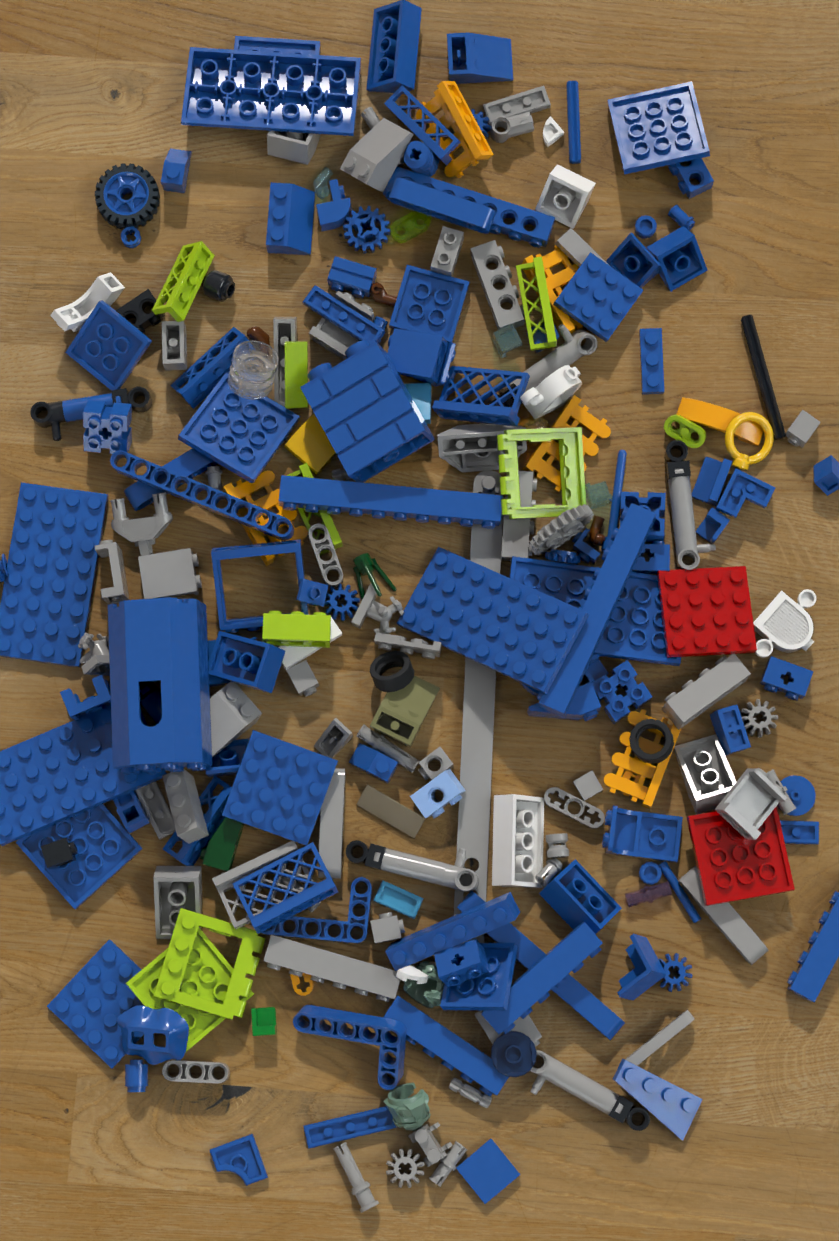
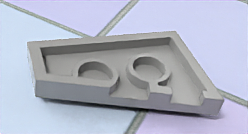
M376 632L374 642L378 645L379 649L391 651V648H396L407 655H413V652L421 653V657L433 660L435 657H440L442 650L441 642L434 641L433 645H428V642L423 639L415 638L409 642L406 641L407 638Z

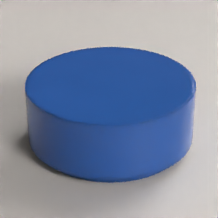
M641 216L637 219L635 232L639 237L647 239L656 232L657 224L651 216Z
M647 862L640 867L639 878L643 883L653 885L661 879L662 871L658 864Z

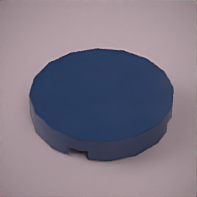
M510 1031L507 1034L503 1033L495 1040L491 1049L493 1065L498 1072L507 1077L516 1078L525 1075L536 1062L537 1052L535 1045L527 1035L521 1032Z

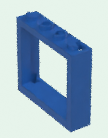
M301 539L212 548L211 557L220 630L234 633L238 632L240 628H248V631L260 630L261 626H263V616L227 619L221 560L295 552L298 585L300 586L301 579H305ZM300 601L301 612L304 615H309L308 603Z

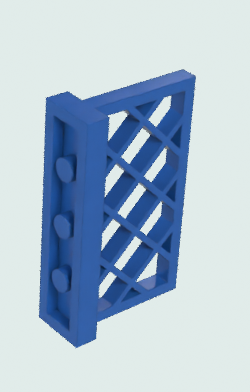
M460 366L450 367V375L444 384L439 401L434 400L432 409L440 418L518 426L520 418L517 416L522 401L520 397L525 393L530 378L528 373ZM456 373L464 374L465 377L454 383ZM478 375H482L484 377V379L476 385H473V383L471 382V380ZM497 377H502L503 381L492 387L490 382ZM521 379L520 385L514 389L510 387L509 384L511 382ZM468 382L471 388L460 394L458 389ZM488 384L490 390L480 396L477 390ZM507 386L509 392L499 398L496 392ZM456 391L458 397L452 401H447L448 395ZM475 393L477 399L471 403H466L464 399ZM494 394L497 400L490 405H485L483 401ZM514 397L515 400L512 407H504L502 403Z
M313 842L232 883L257 934L338 893ZM312 850L315 855L312 865L301 862L303 854ZM287 862L296 864L292 875L281 872L283 864ZM299 865L311 868L307 880L296 877ZM314 870L324 872L327 878L319 883L311 881ZM264 874H275L272 886L261 883ZM279 876L290 879L287 890L275 887ZM294 880L305 883L302 892H291ZM247 883L255 885L251 896L242 894L239 887ZM259 886L270 889L267 900L255 898ZM274 891L285 894L283 901L279 904L270 902ZM253 902L265 904L263 911L253 916L251 912Z

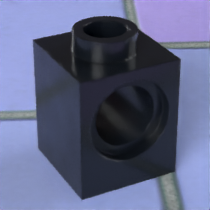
M68 838L40 846L49 869L76 861L75 855L78 854L76 844Z

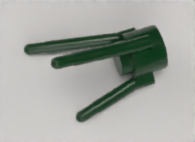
M369 553L362 554L353 560L355 564L353 570L356 574L361 599L365 595L361 573L362 576L368 575L379 597L382 596L372 574L374 568L394 592L397 590L379 567L375 558L371 559Z

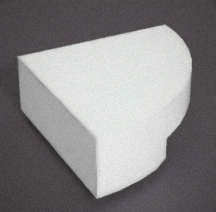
M551 116L547 119L543 128V140L547 148L564 135V131Z
M412 965L399 969L396 977L406 982L407 979L416 980L417 984L427 983L429 977Z

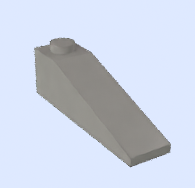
M275 317L273 319L274 401L285 407V342L297 341V317Z

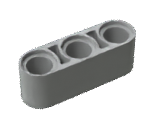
M314 524L309 529V540L325 583L336 587L343 580V572L328 529L323 524ZM322 529L325 537L321 540H315L312 536L313 531ZM321 551H331L332 558L329 561H323L319 556ZM332 570L337 571L340 575L338 581L330 582L327 579L328 572Z
M172 1060L165 1063L162 1073L168 1081L218 1084L228 1080L230 1068L222 1062ZM172 1064H176L179 1067V1074L176 1077H172L168 1073V1068ZM194 1065H198L202 1069V1075L199 1078H194L191 1075V1068ZM217 1066L225 1070V1076L220 1080L216 1079L213 1074Z

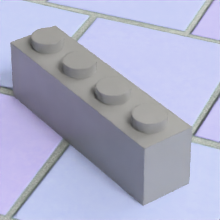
M519 471L521 507H533V505H536V500H532V491L536 492L537 478H533L532 471ZM504 515L501 561H511L512 556L522 558L532 556L533 552L528 544H530L529 534L534 535V521H530V518L509 519V515Z
M735 654L728 658L726 656L721 657L715 663L716 666L710 670L708 667L698 675L699 679L694 682L692 679L682 686V691L678 694L673 692L665 698L666 703L662 710L678 730L746 682L751 673Z

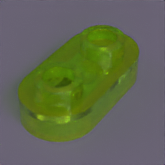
M413 211L396 220L390 229L392 238L396 242L404 243L427 231L431 225V216ZM422 219L424 223L422 225H418L416 223L417 220ZM399 230H404L405 234L399 235L397 232Z

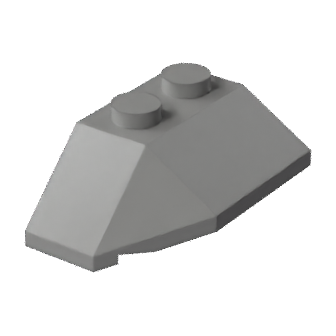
M489 423L458 425L437 435L439 457L461 472L499 470L498 455L505 454V451H498L497 435L504 434V430L526 428ZM517 441L518 457L527 450V441Z

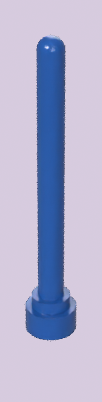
M625 450L618 452L608 535L605 537L601 547L603 552L607 547L611 548L613 543L611 537L618 526L627 455Z

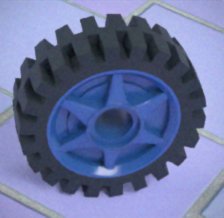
M122 163L120 167H117V165L112 166L113 169L111 171L109 169L106 170L105 175H101L99 178L100 182L96 184L95 201L97 208L105 221L107 220L110 225H115L119 229L122 227L124 229L126 227L138 229L139 225L144 226L147 224L146 221H151L153 214L156 215L158 211L160 193L153 176L139 165L136 167L134 164L129 163V166H126L125 163ZM127 193L133 194L129 200L122 199Z

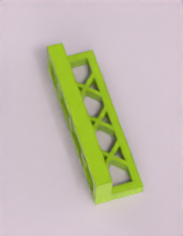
M202 241L183 245L152 309L155 315L168 312L177 322L184 321L215 256Z
M542 257L533 258L532 263L516 265L531 351L557 346ZM534 268L535 277L531 282L522 278V270ZM530 288L539 294L534 304L526 299V294ZM534 309L539 311L543 317L538 325L531 321L529 317ZM537 330L546 335L547 342L534 344L533 336Z
M307 463L300 465V470L286 475L296 477L302 475L303 477L314 478ZM298 508L308 533L311 528L309 524L312 514L321 517L322 524L328 529L334 549L343 546L342 540L327 510H318L319 513L308 512L309 515L306 517L304 513L305 508ZM322 529L314 530L318 533L316 538L314 533H312L315 540H319L321 534L325 535ZM323 550V551H321V553H320L319 556H321V555H323V554H326V553H328V552H330V551H329V550Z

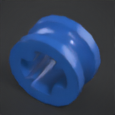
M126 227L121 232V240L126 247L135 248L140 244L141 236L135 227ZM129 233L130 235L134 233V241L130 240V242H128L127 235Z

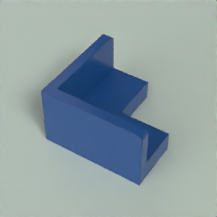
M735 469L716 510L736 518L745 499L765 509L776 487Z
M637 934L630 936L633 944L625 949L635 968L619 980L622 989L617 992L619 997L632 1001L667 975L648 939Z

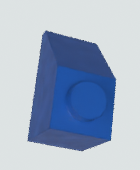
M170 148L164 161L161 177L164 191L185 193L191 151Z
M359 743L349 761L350 764L386 784L389 783L398 767L397 761Z

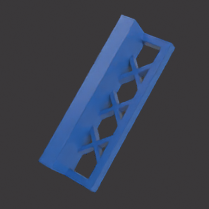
M401 85L384 104L447 166L453 160L449 154L461 142ZM404 93L408 97V104L406 106H398L395 101ZM411 109H421L422 119L413 120L411 118ZM426 123H435L436 133L427 134L425 132ZM440 137H450L453 140L445 150L440 147Z
M233 327L170 386L194 409L211 393L225 373L231 375L256 351V348L243 333ZM185 382H188L184 387L180 388Z
M214 776L199 797L201 807L209 803V810L206 814H203L209 835L188 844L178 837L175 831L163 847V850L184 865L193 866L201 856L203 847L208 846V842L226 818L222 816V812L232 787ZM218 784L223 786L224 789L221 793L213 797L215 787ZM182 840L183 846L179 852L175 853L171 849L176 842Z

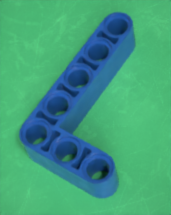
M359 877L352 882L348 922L292 916L274 925L270 930L261 933L284 937L355 944L362 943L368 935L372 885L368 879ZM359 882L367 883L368 890L366 893L358 894L355 887ZM358 904H362L366 908L365 914L361 917H357L353 913L354 907ZM288 920H293L296 924L295 930L291 933H287L284 930V923ZM311 922L318 925V932L314 935H309L306 932V927ZM339 925L341 928L340 935L331 937L328 932L330 926ZM354 927H361L363 929L362 938L358 940L353 939L351 930Z
M314 1005L303 1006L293 1018L295 1029L303 1033L380 1046L378 1083L383 1089H394L403 1077L406 1026L401 1021ZM303 1016H306L309 1019V1022L306 1021L303 1018ZM324 1019L328 1020L331 1025L325 1023ZM346 1023L350 1024L353 1029L347 1027ZM368 1027L374 1029L375 1033L369 1031ZM390 1031L395 1032L397 1037L393 1036ZM388 1052L393 1053L396 1058L391 1057ZM387 1073L391 1074L394 1079L390 1078Z

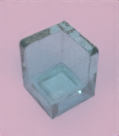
M513 324L493 332V342L501 358L506 357V352L522 345V341Z
M606 481L590 485V483L585 484V492L590 509L612 503L613 497L612 494H609Z

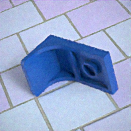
M613 805L610 810H607L605 815V825H608V833L605 832L603 834L602 848H606L607 854L678 862L683 817L626 810Z

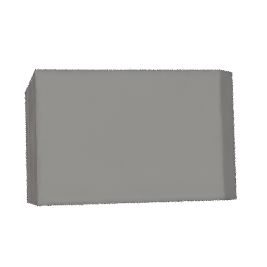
M335 718L314 744V747L322 755L333 758L351 740L353 734Z

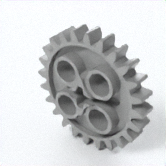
M584 504L563 512L556 519H553L549 524L541 528L537 535L529 541L530 544L528 546L534 555L537 554V556L560 547L566 541H569L572 536L581 532L585 528L584 525L590 523V520L593 519L592 516H594L588 504Z

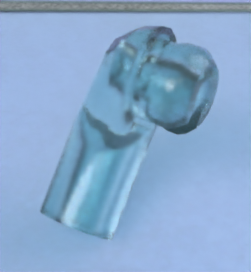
M327 167L320 172L313 182L315 194L321 199L328 197L330 194L327 181L333 175V172Z

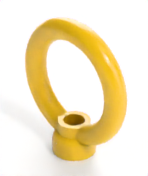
M742 413L736 416L726 429L725 445L729 455L733 458L731 465L739 469L748 471L749 465L756 464L765 459L773 446L774 435L772 427L768 420L758 413ZM746 421L758 423L765 434L762 449L753 456L739 453L734 445L735 431L740 424Z

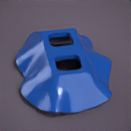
M138 1005L130 1008L117 1018V1024L122 1032L123 1049L127 1055L140 1056L151 1065H156L170 1059L181 1060L184 1057L189 1026L185 1019L172 1009H152ZM133 1031L144 1033V1045L132 1042ZM154 1033L165 1034L166 1047L154 1045Z

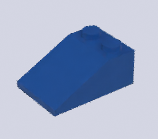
M219 631L209 661V675L272 693L285 650L268 643Z
M592 682L578 687L565 718L539 708V703L529 706L527 713L533 717L581 720L584 718L586 722L597 717L601 704Z

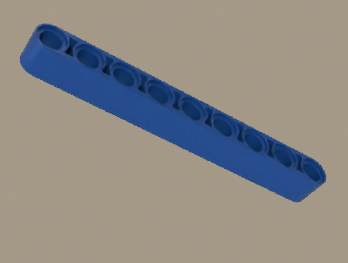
M116 451L110 458L112 467L118 473L279 540L286 541L294 535L292 523L283 516L125 451ZM119 459H127L125 466L117 467ZM141 466L147 467V472L144 475H137L138 468ZM160 475H167L166 482L162 484L157 483V478ZM180 483H187V489L184 492L177 491V486ZM201 491H207L208 493L204 500L197 499V495ZM220 500H228V505L225 508H217ZM247 508L248 514L245 517L237 515L239 509ZM261 516H267L269 518L267 524L263 526L258 525V519ZM282 524L289 526V530L285 534L278 533V528Z
M471 890L457 906V909L464 912L485 903V901ZM511 923L486 933L497 943H515L518 946L516 960L528 970L546 955ZM567 974L565 976L567 981L559 988L554 986L551 990L611 1041L625 1022L570 974Z

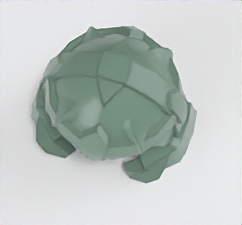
M421 962L415 968L429 976L427 983L417 984L416 980L407 979L406 982L403 981V989L412 999L427 1008L440 1006L444 983L438 977L436 962Z
M406 1083L390 1090L387 1095L388 1098L383 1102L391 1112L393 1122L397 1127L415 1131L421 1128L424 1122L430 1118L429 1096L421 1089L416 1095L409 1097L413 1094V1089L416 1086L414 1083Z

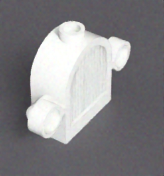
M565 365L550 374L536 388L533 387L526 391L520 399L536 420L563 406L582 385V381L578 378L581 373L576 367L571 368L569 365Z
M781 590L753 622L754 631L764 638L756 643L757 651L755 654L758 657H768L772 653L773 647L779 651L791 653L801 648L807 651L814 643L811 639L813 622L810 615L804 610L805 608L812 607L816 602V594L812 590H803L798 595V603Z

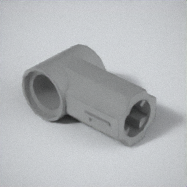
M527 112L508 118L503 116L495 118L490 131L492 140L503 143L510 137L533 132L532 116ZM502 127L506 131L498 132L496 128Z

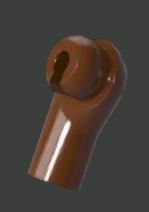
M379 282L371 285L370 293L377 303L391 307L395 306L396 296L387 294L383 285Z
M258 326L249 328L247 330V337L252 340L255 339L259 343L260 355H270L269 335Z
M594 516L589 529V538L592 545L602 546L605 536L600 534L605 519L599 516Z

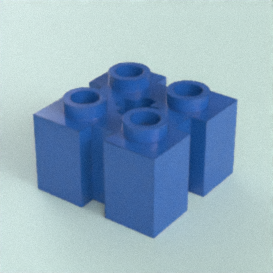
M88 400L83 411V428H86L83 435L84 451L101 453L103 448L110 449V454L120 450L128 453L132 443V427H129L132 420V404L114 402L113 407H106V402Z
M621 492L620 516L624 508L629 509L631 503L656 513L655 522L646 542L664 541L665 519L659 517H665L666 493L648 492V498L639 497V492Z
M628 660L614 668L611 672L613 676L609 679L605 674L592 682L599 702L603 699L606 702L607 706H605L604 711L613 724L629 715V707L633 705L635 709H638L653 697L643 682L639 685L634 679L638 674ZM617 688H624L626 696L623 697L621 694L617 696L615 693L618 690Z

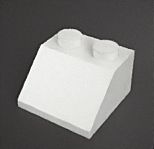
M557 164L549 174L535 210L553 216L556 221L574 229L596 183Z

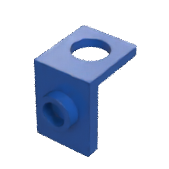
M301 579L296 600L324 607L329 585Z

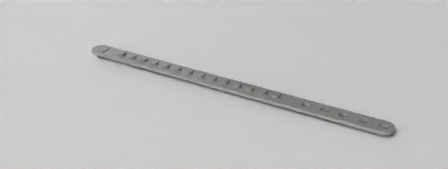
M492 470L480 472L474 479L473 493L492 495L498 493L501 495L500 477L502 476ZM502 510L499 526L487 529L483 528L480 524H473L471 527L470 561L499 574L501 570ZM466 657L460 783L466 791L461 794L462 799L459 801L457 854L460 848L466 849L465 862L469 858H475L479 862V868L475 871L479 878V884L475 890L477 895L486 902L496 671ZM466 874L461 878V884L465 887L470 886L473 882L470 874ZM455 889L454 916L462 913L457 909V906L464 899V891ZM485 933L475 937L479 943H484Z

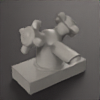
M370 583L351 621L352 625L360 629L365 618L368 616L380 622V628L374 629V633L390 634L395 632V627L389 628V620L396 611L401 616L404 614L402 604L393 596L390 597L393 604L388 607L375 601L377 593Z
M84 633L78 647L84 650L90 648V651L80 659V663L84 664L81 667L85 675L110 676L109 637L98 634L97 638L99 640L93 641V634Z

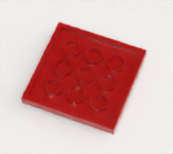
M746 566L658 571L657 578L667 658L755 653L757 651Z
M777 806L759 827L758 830L761 834L756 840L745 839L717 811L687 817L705 906L795 890Z

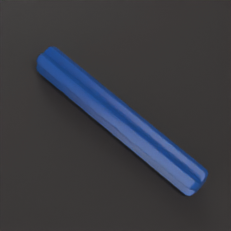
M568 81L569 162L571 164H579L581 162L579 89L577 81Z

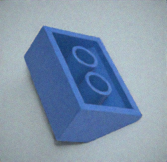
M270 183L266 236L268 253L311 255L315 204L314 191L290 183Z
M576 859L539 893L573 930L584 921L596 934L622 909Z

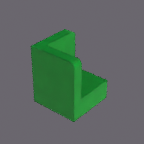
M251 1008L253 1036L276 1035V1008Z

